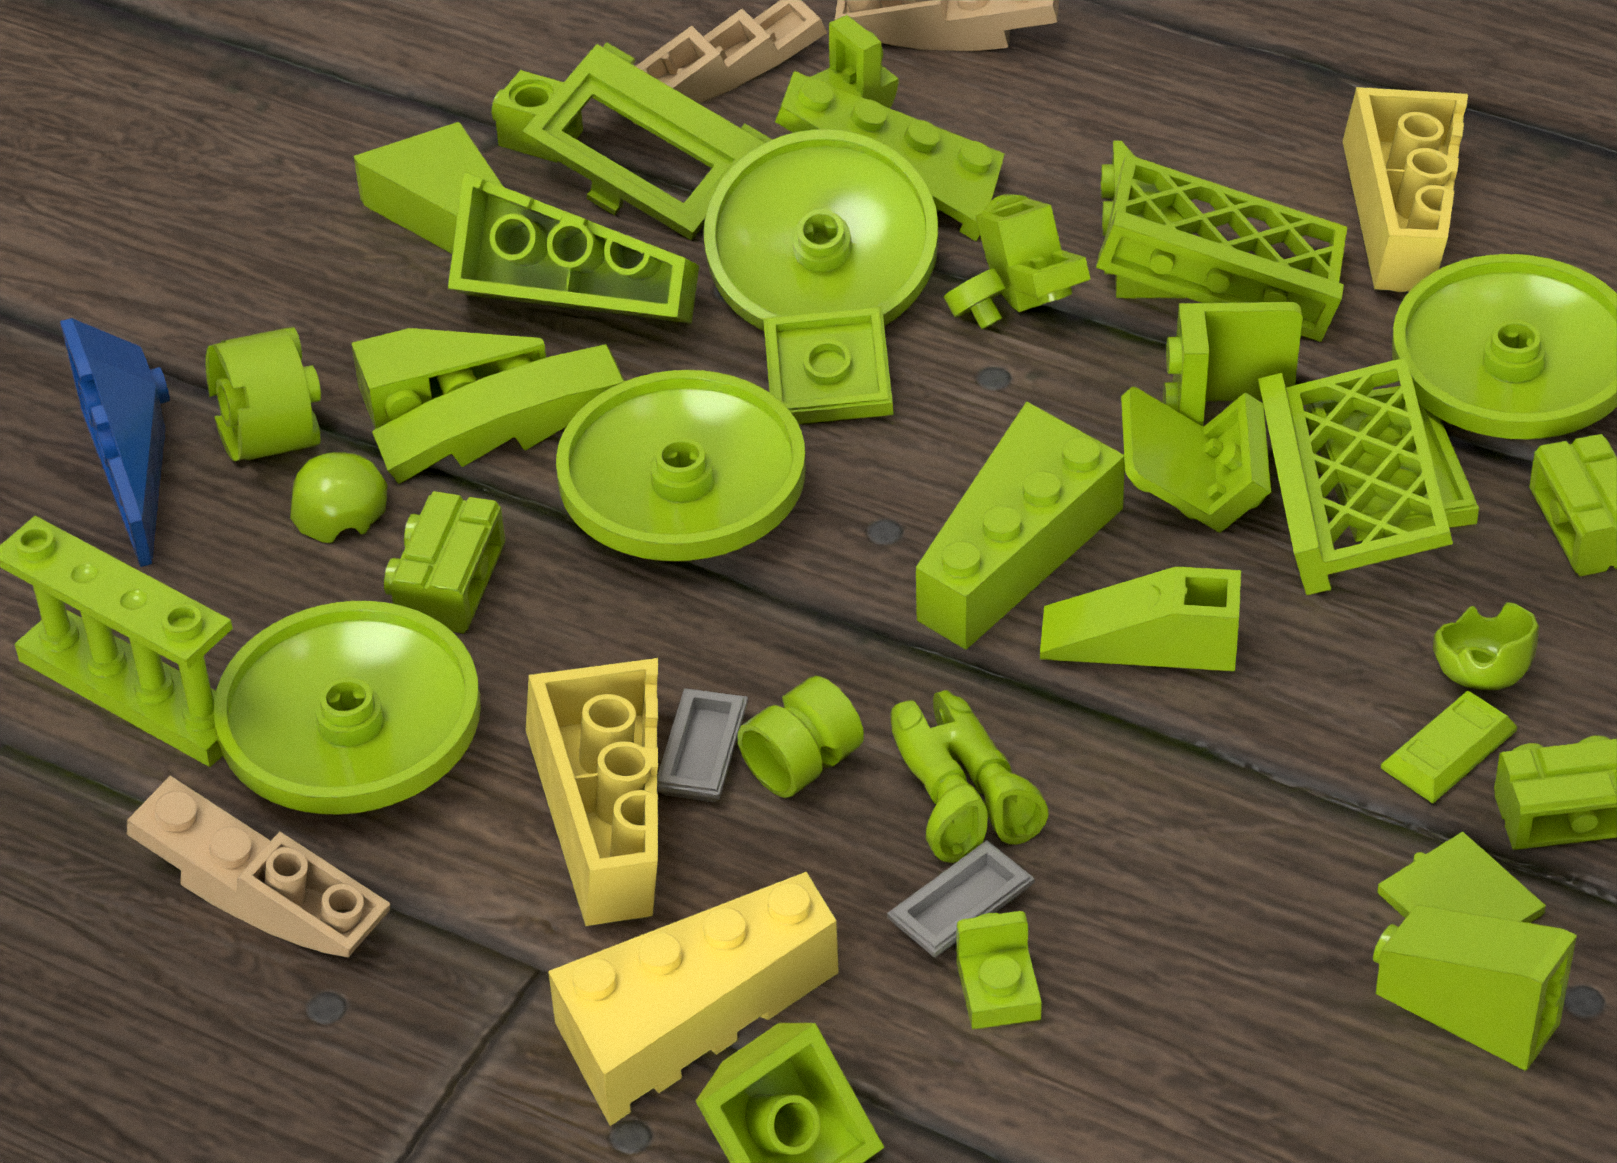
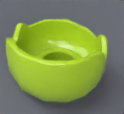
M332 452L319 455L308 460L294 480L290 519L302 534L323 543L334 542L336 536L342 530L348 528H355L360 534H365L370 524H373L385 512L388 484L376 466L360 455L346 452Z
M1514 603L1504 604L1501 612L1493 618L1480 615L1476 607L1471 606L1455 623L1443 624L1437 630L1433 639V651L1443 673L1452 681L1467 688L1500 690L1514 685L1530 669L1536 654L1539 625L1533 613Z

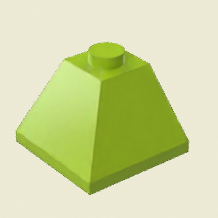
M816 1023L776 1024L722 1061L696 1100L699 1109L730 1163H864L884 1148Z

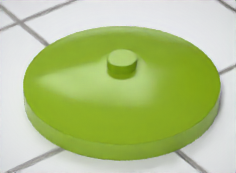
M833 129L806 130L783 135L758 146L742 157L724 175L710 199L704 223V244L707 264L714 284L726 303L745 321L764 331L763 318L875 306H882L885 326L899 317L913 304L923 291L933 272L938 252L936 206L926 182L917 169L896 150L876 139L859 133Z
M1496 254L1461 260L1431 273L1416 284L1405 296L1395 316L1392 358L1397 360L1407 357L1418 403L1435 416L1459 428L1477 434L1506 439H1541L1575 432L1601 420L1617 407V293L1606 283L1588 272L1549 258L1522 254Z
M672 370L657 372L624 381L607 389L590 400L575 414L565 428L558 444L556 469L559 492L564 507L575 523L589 536L614 550L640 558L659 561H690L711 558L738 550L757 541L777 527L788 516L796 505L805 482V443L799 424L791 411L774 395L758 385L735 376L711 371Z
M345 601L320 605L289 615L268 626L250 639L229 662L220 678L214 699V721L219 745L224 759L236 777L253 792L275 804L289 809L316 814H352L376 810L406 800L427 789L448 773L464 755L476 733L481 710L476 668L470 653L461 640L445 625L420 611L401 605L377 601Z

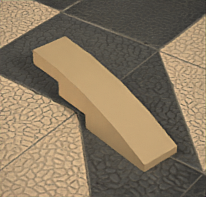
M779 0L754 19L743 9H740L705 36H702L693 26H690L636 65V67L700 104L731 91L780 65L827 34L821 18L803 1Z

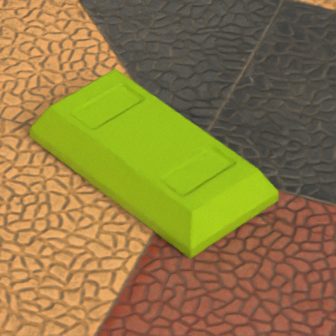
M1466 691L1381 764V769L1431 803H1434L1517 731V726L1507 715L1470 691Z

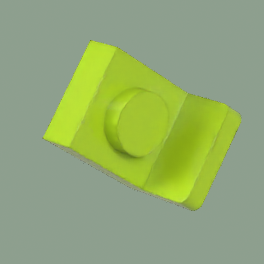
M1025 912L986 913L978 917L959 920L956 924L957 968L972 1030L1041 1020L1042 1002L1028 950V922Z

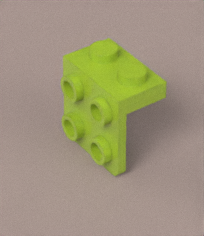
M1294 302L1179 303L1176 337H1167L1166 344L1167 373L1173 374V382H1164L1163 403L1203 426L1205 401H1235L1244 393L1257 400H1262L1258 378L1278 373L1283 374L1286 387L1294 386L1303 319L1301 307Z
M1131 387L1121 396L1125 472L1130 481L1141 491L1152 493L1178 508L1186 517L1194 520L1197 519L1219 533L1248 510L1259 506L1265 497L1271 493L1264 405L1262 402L1244 393L1203 427L1137 387Z

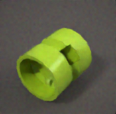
M820 676L809 677L782 696L784 708L777 705L765 708L741 725L737 732L738 746L751 772L763 786L773 794L783 798L792 797L820 776L823 770L822 767L835 766L857 750L864 741L863 726L851 701L836 685Z

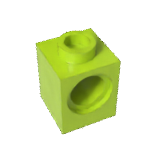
M520 70L506 88L501 89L496 94L492 104L491 114L493 120L496 121L498 146L557 163L558 161L522 140V131L564 82ZM582 111L564 130L566 134L575 139L583 132Z

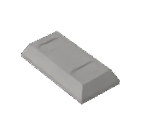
M684 688L657 775V792L665 796L716 802L720 799L737 742V732L741 727L748 704L747 696Z
M986 840L889 911L887 918L936 958L956 943V924L959 920L978 917L986 913H997L1033 885L1035 878Z

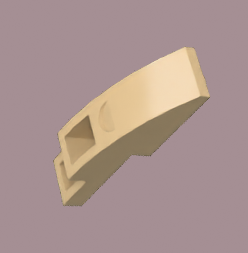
M837 0L835 20L848 15L867 31L875 34L881 43L921 50L983 51L1008 48L1011 29L1057 23L1059 0Z
M171 775L127 820L128 836L181 870V886L219 909L271 935L323 953L349 957L390 911L391 903L282 832H279L270 841Z

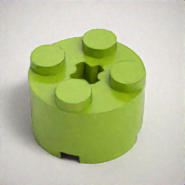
M294 327L223 340L220 343L208 346L206 350V378L209 397L217 395L221 415L214 416L223 446L233 461L252 460L320 444V429L311 407V403L321 400L320 383L315 368L312 365L305 367L302 365L301 343Z

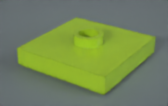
M882 306L763 318L769 391L791 411L798 424L893 415Z

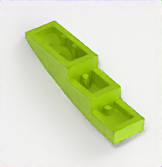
M606 344L546 357L484 377L432 399L373 430L372 433L388 472L398 484H401L450 454L454 456L463 468L514 437L526 451L567 427L571 419L585 404L600 393L625 380Z

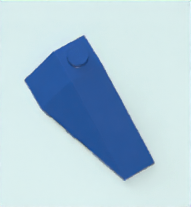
M73 318L62 320L60 324L83 417L139 566L150 565L153 561L166 429L160 404L170 402L169 391L160 367L149 368L141 346Z

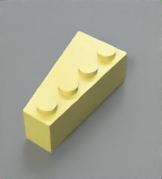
M1356 87L1343 137V146L1372 281L1376 290L1410 291L1422 279L1439 270L1449 234L1454 198L1453 190L1458 171V154L1463 135V119L1468 94Z
M658 658L532 674L528 678L526 734L585 926L653 916L658 864Z
M807 872L548 971L555 1024L609 1125H613L631 1113L630 1104L654 1088L658 1093H661L682 1078L681 1069L708 1051L712 1050L717 1055L737 1042V1032L757 1018L771 1019L839 973L836 919Z

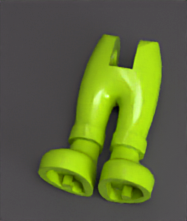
M948 690L935 693L933 696V709L938 726L933 728L929 727L922 711L913 700L901 702L892 708L890 714L891 728L898 750L908 768L925 785L929 796L934 804H936L926 827V840L936 857L943 862L955 863L976 849L984 840L988 819L998 837L1010 845L1027 842L1040 833L1049 816L1048 806L1041 792L1027 779L1012 773L1007 758L997 749L963 698L953 695ZM957 762L962 763L969 772L970 779L979 793L984 794L985 803L975 788L967 783L966 776Z

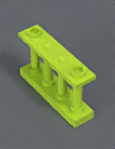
M36 515L0 545V568L33 585L42 619L14 644L21 663L208 767H211L223 756L214 721L216 691L210 686L204 655L233 629L231 619ZM65 603L79 610L82 618L68 611ZM112 629L129 637L130 644L114 636ZM161 655L178 664L179 670L162 662Z

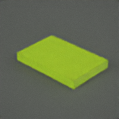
M1401 386L1375 389L1367 396L1387 403ZM1327 399L1307 404L1306 412L1325 419L1338 405V402ZM1419 404L1449 528L1477 524L1479 507L1443 423L1439 417ZM1355 409L1343 422L1342 426L1361 432L1374 416ZM1390 423L1377 439L1397 446L1410 430ZM1329 438L1320 448V453L1322 457L1335 462L1349 445ZM1415 449L1413 453L1418 455L1417 449ZM1365 452L1351 469L1371 476L1385 459ZM1401 466L1387 483L1408 490L1421 474ZM1340 481L1334 487L1340 504L1343 506L1359 490ZM1426 493L1423 497L1429 499ZM1374 496L1360 513L1381 521L1395 503ZM1411 510L1397 528L1410 532L1435 526L1433 518ZM1349 526L1355 542L1363 541L1369 535L1367 532Z

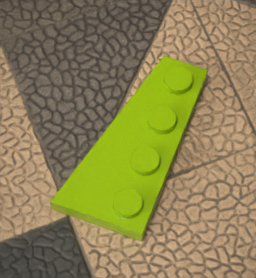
M796 71L793 72L775 123L792 133L815 129L844 130L871 137L888 145L905 157L920 173L932 194L936 212L938 213L941 210L961 222L962 226L959 232L977 242L980 232L976 215L982 214L987 204L992 200L1005 153L987 147L983 143L969 140L936 127L927 121L918 120L882 106L876 101L865 99L831 86L820 79L811 78Z

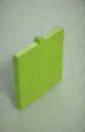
M1463 831L1427 854L1422 852L1416 853L1413 863L1379 883L1377 893L1404 918L1418 904L1531 923L1544 915L1546 908L1542 901Z

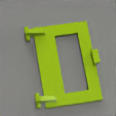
M608 42L603 47L596 44L524 128L522 140L591 180V190L587 193L586 199L615 216L622 208L624 200L692 241L704 226L710 199L724 175L746 154L773 139L745 123L739 128L634 66L635 58ZM591 98H594L712 169L683 203L566 134L564 130Z

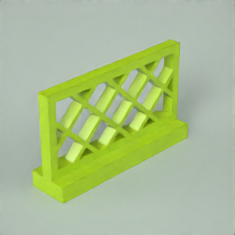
M1126 154L1120 169L1106 237L1098 255L1096 268L1201 303L1294 302L1301 307L1302 311L1301 336L1322 342L1342 300L1344 284L1339 283L1347 226ZM1133 179L1152 184L1160 192L1146 195ZM1197 199L1209 203L1215 211L1203 214L1191 200ZM1173 206L1184 219L1171 223L1160 209ZM1141 214L1144 218H1141V217H1138V216H1135V215ZM1252 217L1264 221L1271 229L1258 232L1246 218ZM1228 224L1240 238L1227 241L1215 227ZM1306 235L1328 242L1329 247L1314 251L1302 236ZM1283 242L1294 253L1295 257L1283 259L1271 245Z
M1407 357L1286 387L1282 373L1258 378L1293 552L1306 596L1331 590L1329 574L1453 544ZM1400 381L1401 387L1387 403L1367 396L1375 387ZM1327 399L1338 402V405L1325 419L1306 412L1304 409V405ZM1355 409L1374 416L1361 432L1342 426L1343 422ZM1390 423L1410 430L1397 446L1377 439ZM1329 438L1349 445L1335 462L1316 455ZM1415 449H1417L1418 455L1413 453ZM1365 452L1385 459L1371 476L1351 469ZM1401 466L1421 474L1408 490L1387 483ZM1339 481L1359 489L1345 506L1325 498ZM1427 493L1429 499L1424 498L1423 496ZM1374 496L1395 503L1381 521L1360 513ZM1411 510L1433 518L1435 526L1410 532L1397 528ZM1348 526L1369 533L1361 544L1336 550L1334 548V542Z

